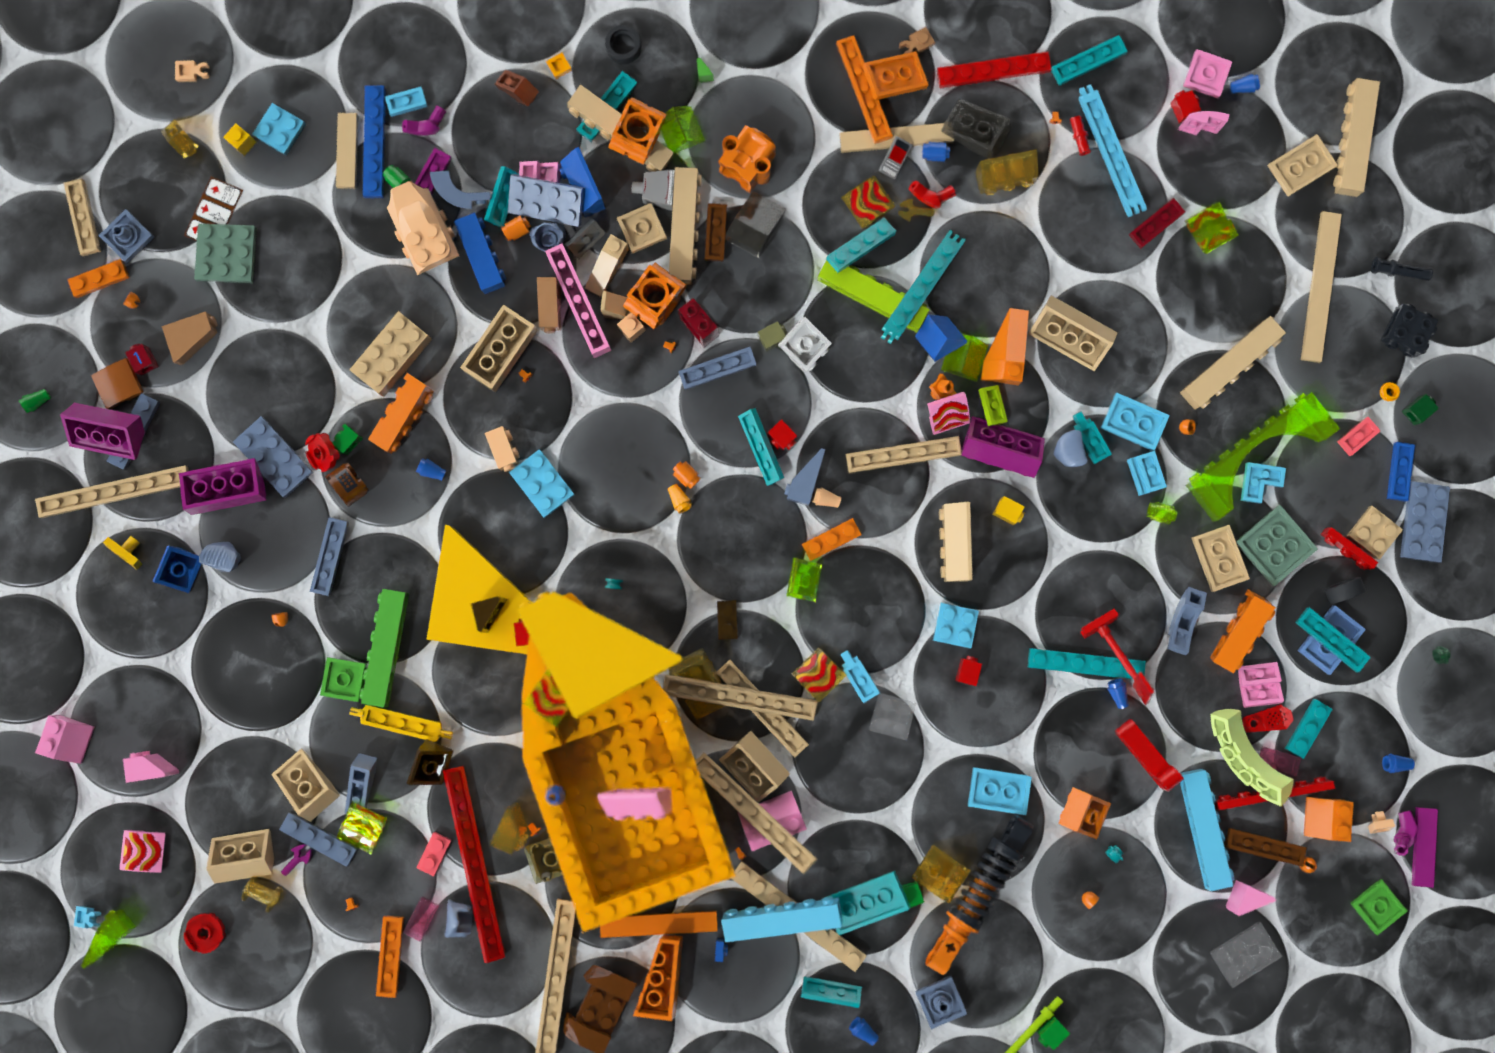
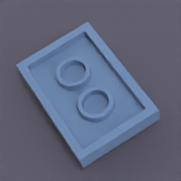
M1332 605L1323 617L1324 620L1354 644L1366 630L1335 605ZM1311 635L1307 637L1297 650L1328 675H1331L1341 662L1337 656Z

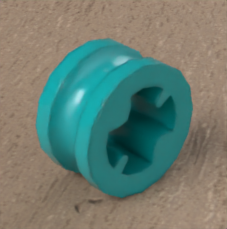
M605 579L607 581L605 588L622 590L620 584L623 580Z

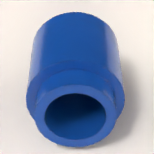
M943 142L923 143L922 159L945 162V158H949L950 147H946V143Z

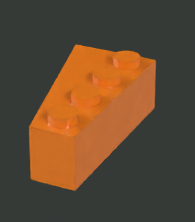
M408 373L404 377L407 380L405 385L398 387L395 392L397 394L395 402L393 401L388 404L385 411L386 417L380 418L368 439L390 454L399 449L401 439L410 433L412 423L420 418L423 412L422 408L425 404L428 405L433 398L432 394L434 391Z
M664 934L659 939L633 1016L672 1021L676 1016L683 936Z

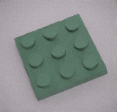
M198 224L194 279L196 281L253 283L257 227L251 225Z
M1281 505L1276 506L1236 541L1237 546L1272 586H1276L1318 550Z

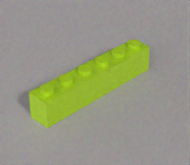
M826 260L817 277V281L890 318L906 294L894 291L893 287L886 283L880 284L876 281L875 277L869 274L865 276L859 273L860 270L851 265L837 273ZM925 303L922 304L907 326L908 329L916 333L930 310L926 308L927 305Z

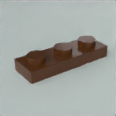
M708 203L705 261L724 262L727 204Z

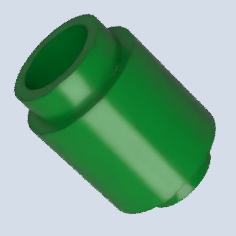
M394 165L387 167L383 173L385 181L392 188L411 181L399 167Z

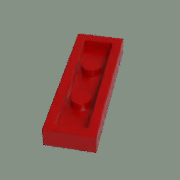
M1332 527L1325 528L1320 534L1325 538L1324 541L1339 548L1342 555L1347 558L1351 557L1361 569H1374L1379 563Z

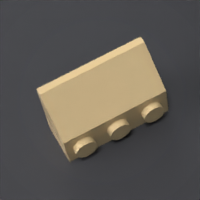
M752 731L746 734L719 759L758 803L779 787L790 775L786 768Z
M270 829L212 838L206 870L213 883L272 874L274 853Z

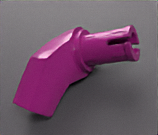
M436 106L429 120H404L402 131L413 135H435L440 131L439 124L447 112L443 111V108Z
M1411 810L1398 813L1400 827L1394 835V843L1396 844L1394 850L1400 856H1405L1408 853V848L1412 846L1417 831V825Z

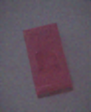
M1262 746L1259 756L1276 771L1297 776L1301 757Z
M421 897L403 933L421 942L439 905Z

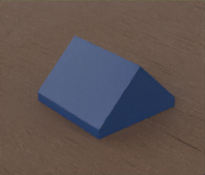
M927 315L915 335L934 362L967 343L965 337L952 321L945 316Z
M168 545L153 582L189 593L201 566L199 555Z

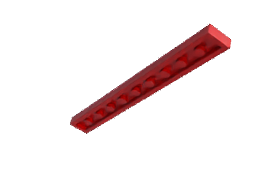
M464 766L443 770L483 959L484 963H490L505 958L465 770Z

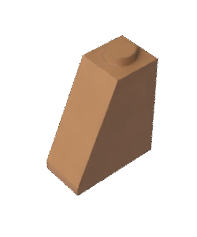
M537 277L539 328L544 333L553 334L555 331H560L561 285L556 277Z
M202 312L162 326L174 363L178 365L186 363L217 334L216 327L218 324L214 316L207 312Z

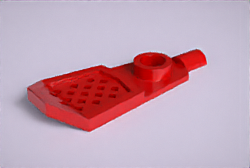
M1279 704L1243 717L1242 723L1247 733L1284 730L1293 722V715L1291 710ZM1252 720L1256 721L1255 727H1252L1250 725V722Z

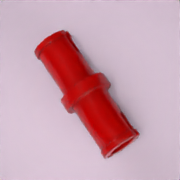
M1082 116L1072 117L1070 122L1074 132L1073 140L1077 143L1079 155H1087L1091 153V149L1087 139L1088 132L1084 129Z

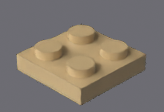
M652 203L617 217L632 254L667 239Z
M1369 506L1347 534V537L1376 560H1380L1403 529L1375 507Z

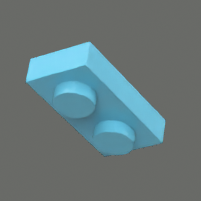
M422 87L385 97L391 117L428 107Z

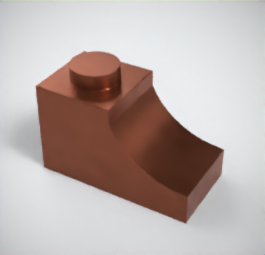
M504 70L494 84L498 89L504 91L518 103L529 106L539 92L525 77L508 70Z

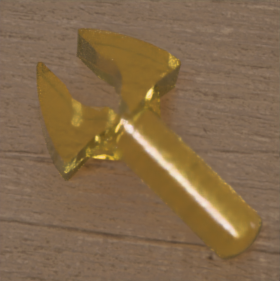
M913 199L905 200L899 204V207H907L909 209L908 212L898 211V214L907 221H910L911 216L914 214L933 217L935 213L934 209L915 207L912 204Z

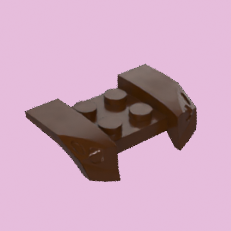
M592 965L583 975L586 982L591 985L576 1016L574 1017L566 1012L563 1030L566 1037L579 1046L595 1053H604L626 1002L629 1001L637 983L604 968Z

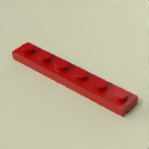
M1041 52L939 67L936 71L940 89L1048 73L1051 71L1049 52Z
M1326 777L1314 778V782L1308 783L1306 780L1296 781L1289 797L1335 789L1334 781L1328 780ZM1242 791L1238 792V796L1234 797L1230 795L1218 796L1219 799L1214 803L1215 809L1223 810L1266 802L1268 800L1261 797L1258 791L1255 793Z

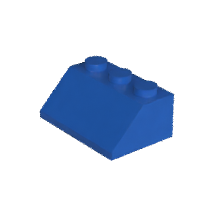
M577 147L560 161L562 168L559 170L563 179H568L570 185L584 187L582 213L586 218L604 210L605 206L580 148Z

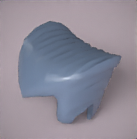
M542 223L530 229V238L533 245L544 252L562 244L565 240V226L562 223Z
M1079 430L1066 432L1059 438L1055 446L1054 455L1064 466H1083L1088 461L1084 450L1082 433Z
M230 542L209 544L199 555V562L201 564L213 567L220 572L229 573L238 567L241 559L240 553L236 551Z
M448 899L447 923L444 934L446 938L466 937L471 933L472 906Z

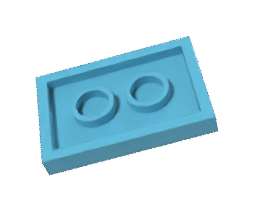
M1115 393L1101 429L1154 451L1170 415Z
M540 449L509 472L544 518L575 495Z
M973 767L968 806L1027 815L1032 776Z

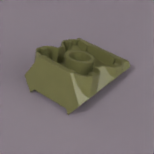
M551 838L524 847L533 880L536 884L547 882L563 875Z

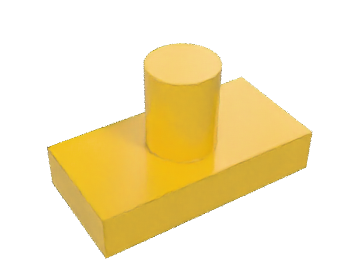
M130 536L122 546L109 537L104 540L103 544L136 570L140 568L142 563L131 554L140 544L135 538Z

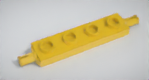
M365 705L363 710L353 707L350 709V715L361 717V724L433 742H437L440 737L452 739V736L449 735H453V732L442 730V723L372 705Z

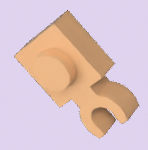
M194 60L175 61V80L177 82L197 81V76L208 79L210 75L202 73L205 68H210V66L205 62L197 65Z

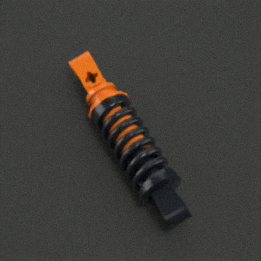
M1014 815L1001 838H991L988 849L994 853L993 856L983 853L982 857L988 864L977 863V867L983 872L972 871L971 875L975 878L974 881H966V885L970 888L968 890L961 889L960 893L964 896L963 899L958 897L955 899L959 906L953 905L946 912L950 919L948 924L943 926V933L927 955L925 965L944 975L949 970L963 943H967L969 940L968 936L970 933L978 934L979 929L984 923L981 915L988 916L989 910L987 907L995 905L992 897H1000V892L997 888L1004 889L1006 887L1002 879H1011V874L1007 870L1015 871L1017 869L1016 865L1025 858L1019 851L1033 831L1034 826L1018 815Z

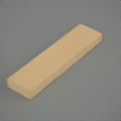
M338 113L336 187L340 189H356L357 113Z
M78 179L64 183L80 255L86 256L101 252L85 180Z

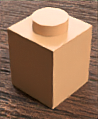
M632 313L628 314L617 324L620 331L630 342H633L645 332L642 323Z

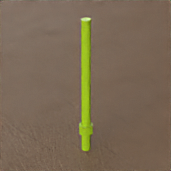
M1057 996L1048 1007L1045 1006L1040 1011L1041 1014L1005 1053H1016L1047 1019L1050 1020L1054 1016L1053 1012L1063 1001Z

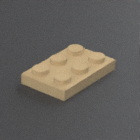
M1317 134L1267 166L1289 197L1338 165Z
M1230 525L1191 538L1211 592L1250 579Z

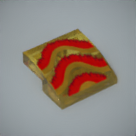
M875 175L841 197L862 229L896 207Z
M819 647L792 673L796 680L818 702L847 676Z

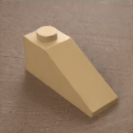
M612 234L609 236L586 283L585 289L602 297L603 291L607 289L629 250L628 243Z

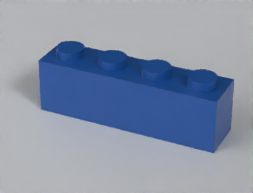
M472 213L455 220V226L481 291L487 294L505 287L503 280H506L503 269L499 270L497 266L499 259L496 252L491 251L490 246L493 244L489 235H485L483 228L486 227L482 217L478 218L476 213Z

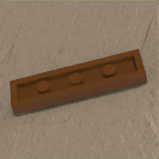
M1228 828L1224 845L1226 848L1303 867L1307 850L1306 847L1232 828Z

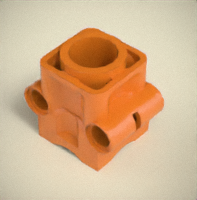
M631 97L613 131L608 148L622 155H627L628 158L644 165L658 139L667 114ZM638 126L643 128L647 135L639 139L633 138L629 135L628 130Z
M746 125L737 137L733 135L726 136L722 141L723 155L718 161L720 164L719 172L727 178L738 181L741 187L749 193L757 183L764 185L769 182L771 162L776 156L775 143L762 131Z
M656 262L652 266L649 264L640 279L626 295L627 300L623 307L636 317H640V320L651 328L656 329L666 321L680 302V296L687 285L674 275H670V272ZM660 291L665 294L664 299L659 303L651 304L646 301L647 296L651 292Z

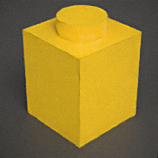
M236 123L223 137L244 156L257 143Z
M1003 496L992 515L1014 525L1017 522H1021L1025 514L1023 512L1024 506Z

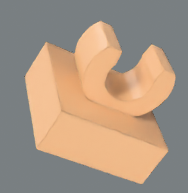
M1380 811L1372 815L1373 822L1368 826L1370 834L1386 832L1394 828L1395 824L1393 819L1385 820L1384 812Z

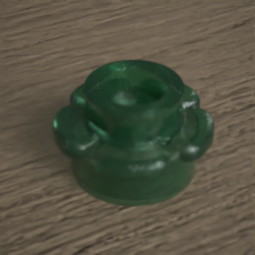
M1437 646L1432 651V656L1436 663H1449L1448 660L1451 658V654L1447 648Z

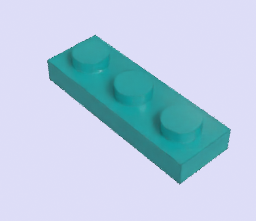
M505 166L500 168L484 218L485 221L498 227L504 226L508 213L510 175H519V173Z
M1313 699L1284 749L1304 759L1330 715L1332 708L1317 699Z
M804 976L801 998L859 1008L862 987Z

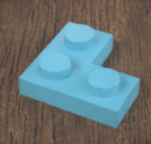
M1250 462L1245 463L1240 501L1262 503L1264 485L1284 487L1286 468Z

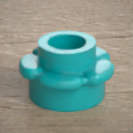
M1116 845L1114 847L1108 846L1109 849L1105 852L1107 856L1115 863H1118L1120 860L1123 861L1122 855L1124 853Z

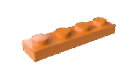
M383 917L376 996L397 997L404 917Z

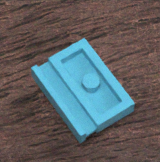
M1155 451L1127 459L1139 496L1167 487Z

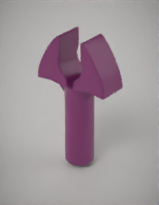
M306 844L292 848L291 851L294 852V857L281 870L282 875L287 876L299 862L308 864L312 857V849L306 855L300 856L301 850Z

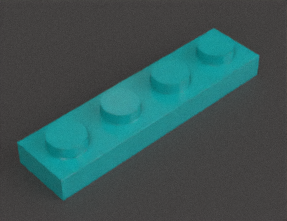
M1120 35L1053 66L1051 71L1060 86L1125 55L1128 51Z
M622 71L600 99L617 111L638 84ZM583 120L576 130L592 143L600 131L595 127L594 129L588 127L584 123L585 120Z
M882 218L827 255L826 260L839 273L894 236L896 230L885 218Z
M756 408L739 415V420L766 485L769 486L784 479L785 477Z
M1310 607L1306 608L1295 622L1355 672H1360L1371 658Z

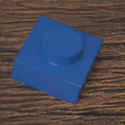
M716 938L715 962H723V956H727L728 944H724V938Z

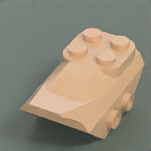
M408 181L390 190V203L387 209L397 229L394 232L398 241L403 242L405 246L402 248L404 255L407 259H411L417 275L459 256L453 240L455 234L451 226L447 227L445 221L448 219L444 211L439 210L428 188L423 189L412 181Z

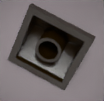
M497 596L471 603L477 631L488 633L506 603V598Z
M426 739L417 750L407 784L442 785L444 781L443 770L448 769L454 751Z

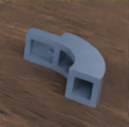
M450 171L430 172V177L436 191L452 205L472 209V201H475L476 204H487V200L491 199L490 192L466 193L459 190L451 180Z
M1191 587L1185 590L1176 607L1169 628L1168 650L1183 655L1189 653L1195 623L1204 610L1206 592Z

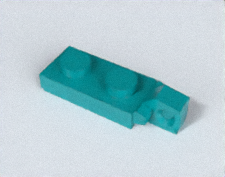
M1081 411L1073 415L1072 417L1077 424L1074 428L1082 433L1084 448L1093 464L1112 455L1094 421H1091L1090 418L1085 419Z

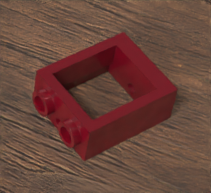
M694 298L678 309L681 321L703 348L719 337L718 327Z

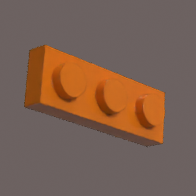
M119 259L67 280L73 296L79 298L130 277L124 261Z
M852 518L803 543L802 546L809 560L812 561L861 536V533Z

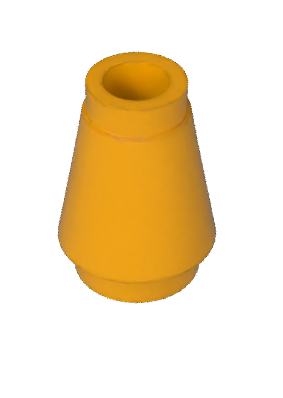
M678 484L668 488L675 511L681 514L692 507L691 500Z

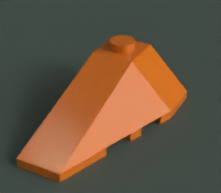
M1009 309L983 361L981 380L1019 385L1022 382L1028 310Z

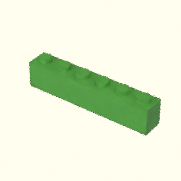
M382 589V592L378 595L377 602L380 605L379 610L376 611L374 616L376 626L370 637L372 648L369 649L367 654L369 664L368 669H365L363 675L365 686L360 691L361 704L384 708L389 707L409 593Z

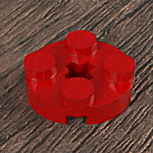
M317 433L309 436L305 442V446L308 445V451L305 452L311 466L316 470H322L321 472L333 469L340 455L331 442L327 433Z
M201 913L194 916L188 921L186 931L184 932V940L189 949L203 954L217 949L226 937L224 924L214 913ZM202 928L208 930V938L205 936L201 937Z

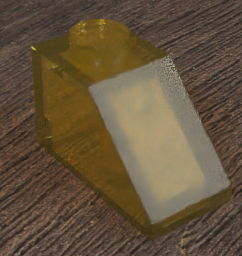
M175 119L161 130L168 143L184 159L196 152L198 145Z

